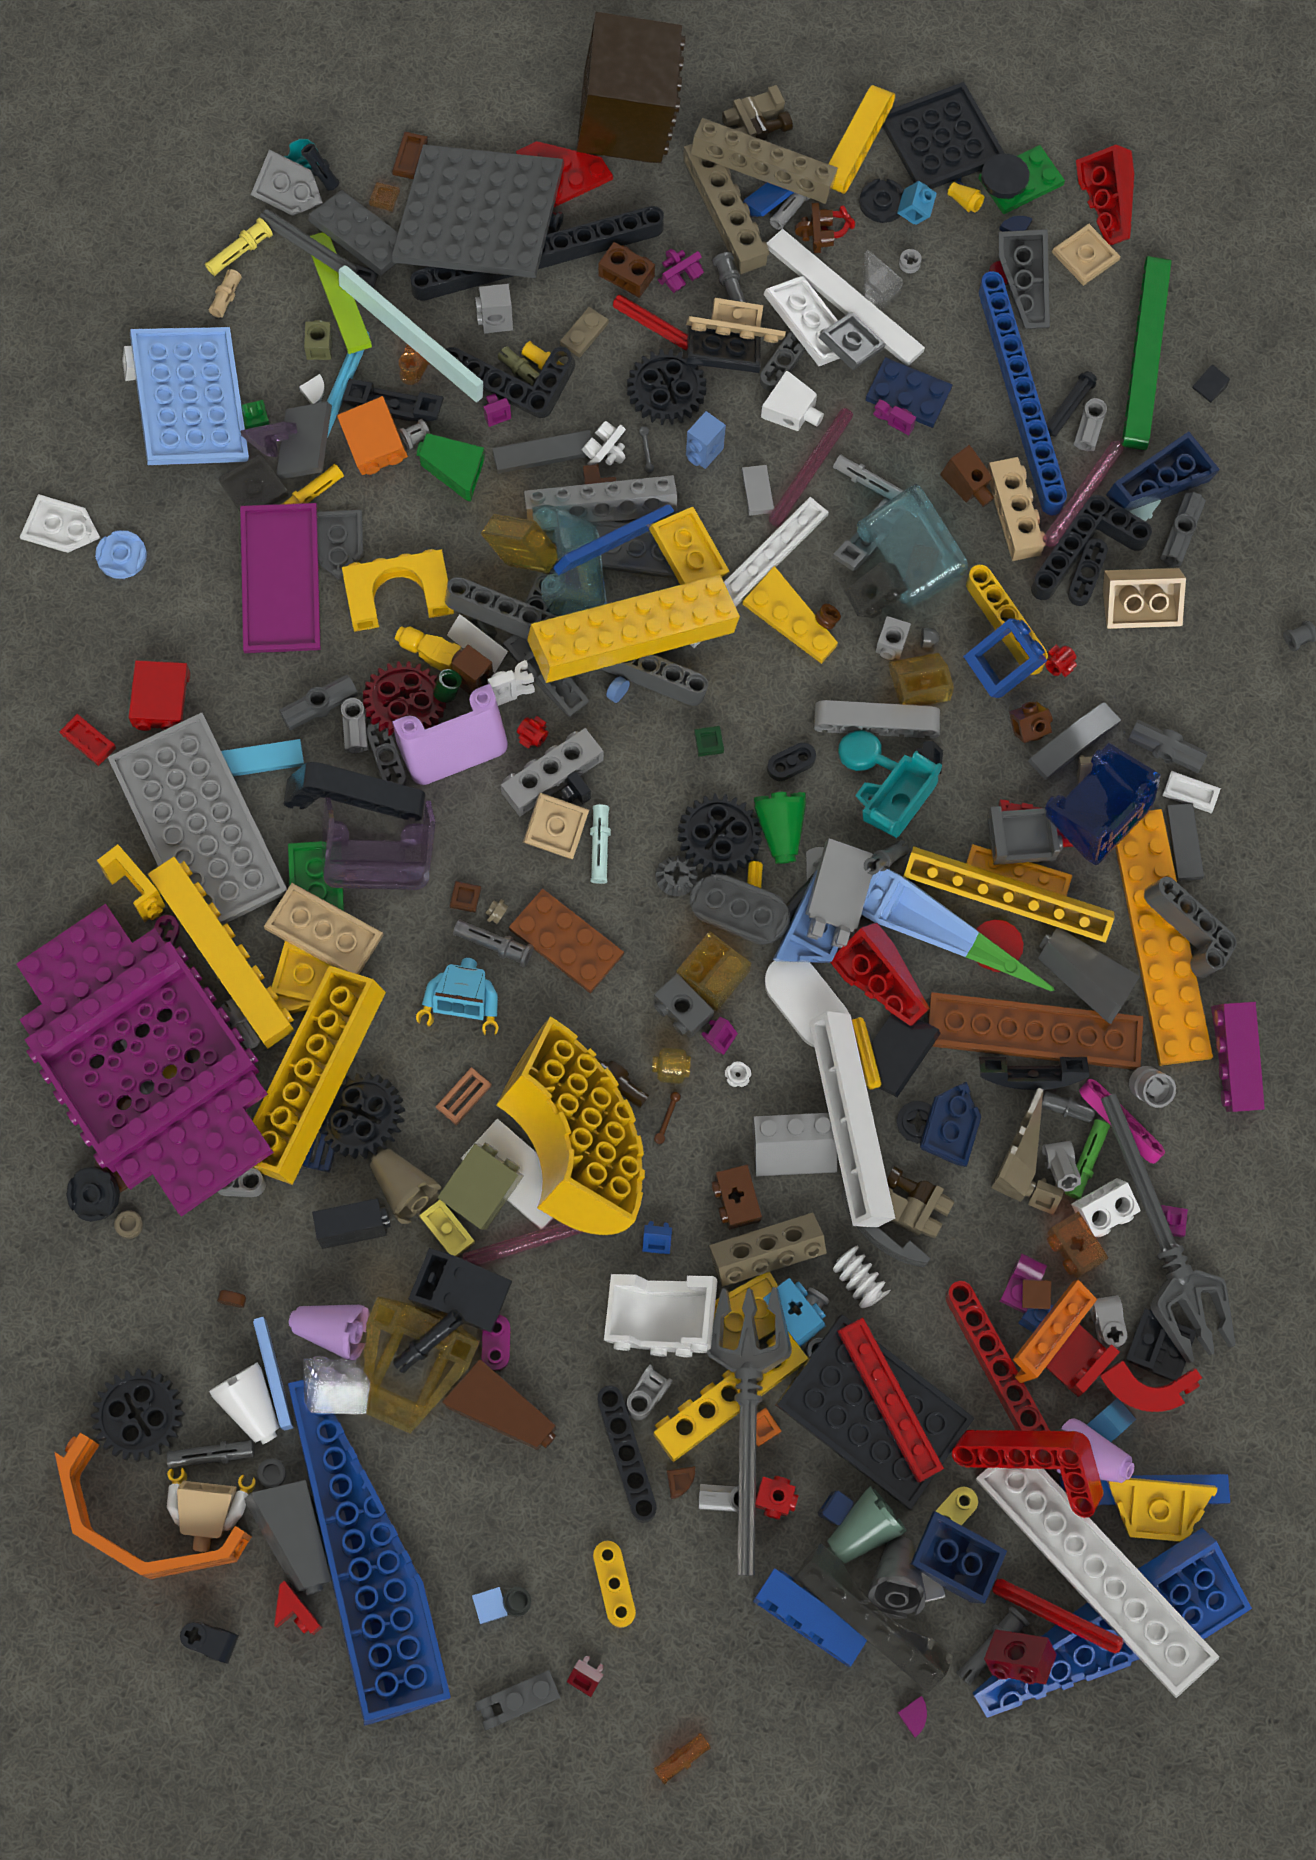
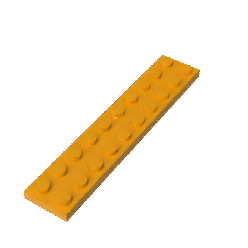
M1162 809L1111 815L1110 823L1159 1066L1212 1059L1213 1054L1197 977L1192 972L1190 966L1191 959L1193 958L1190 943L1159 915L1144 898L1145 889L1163 877H1170L1177 882Z

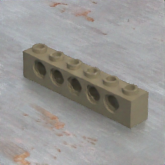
M704 118L701 119L694 135L691 154L824 204H826L838 169L832 165Z
M693 143L684 146L683 160L728 252L733 254V262L739 273L743 274L766 266L767 256L769 255L768 245L765 241L762 242L759 236L758 225L756 222H752L749 207L746 203L742 202L739 187L736 183L733 184L731 180L730 169L692 155Z

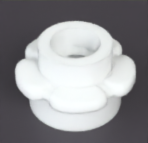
M733 1062L726 1068L725 1077H727L729 1085L744 1087L749 1083L751 1070L742 1062ZM736 1073H740L741 1076H740V1077H736L735 1074H736Z

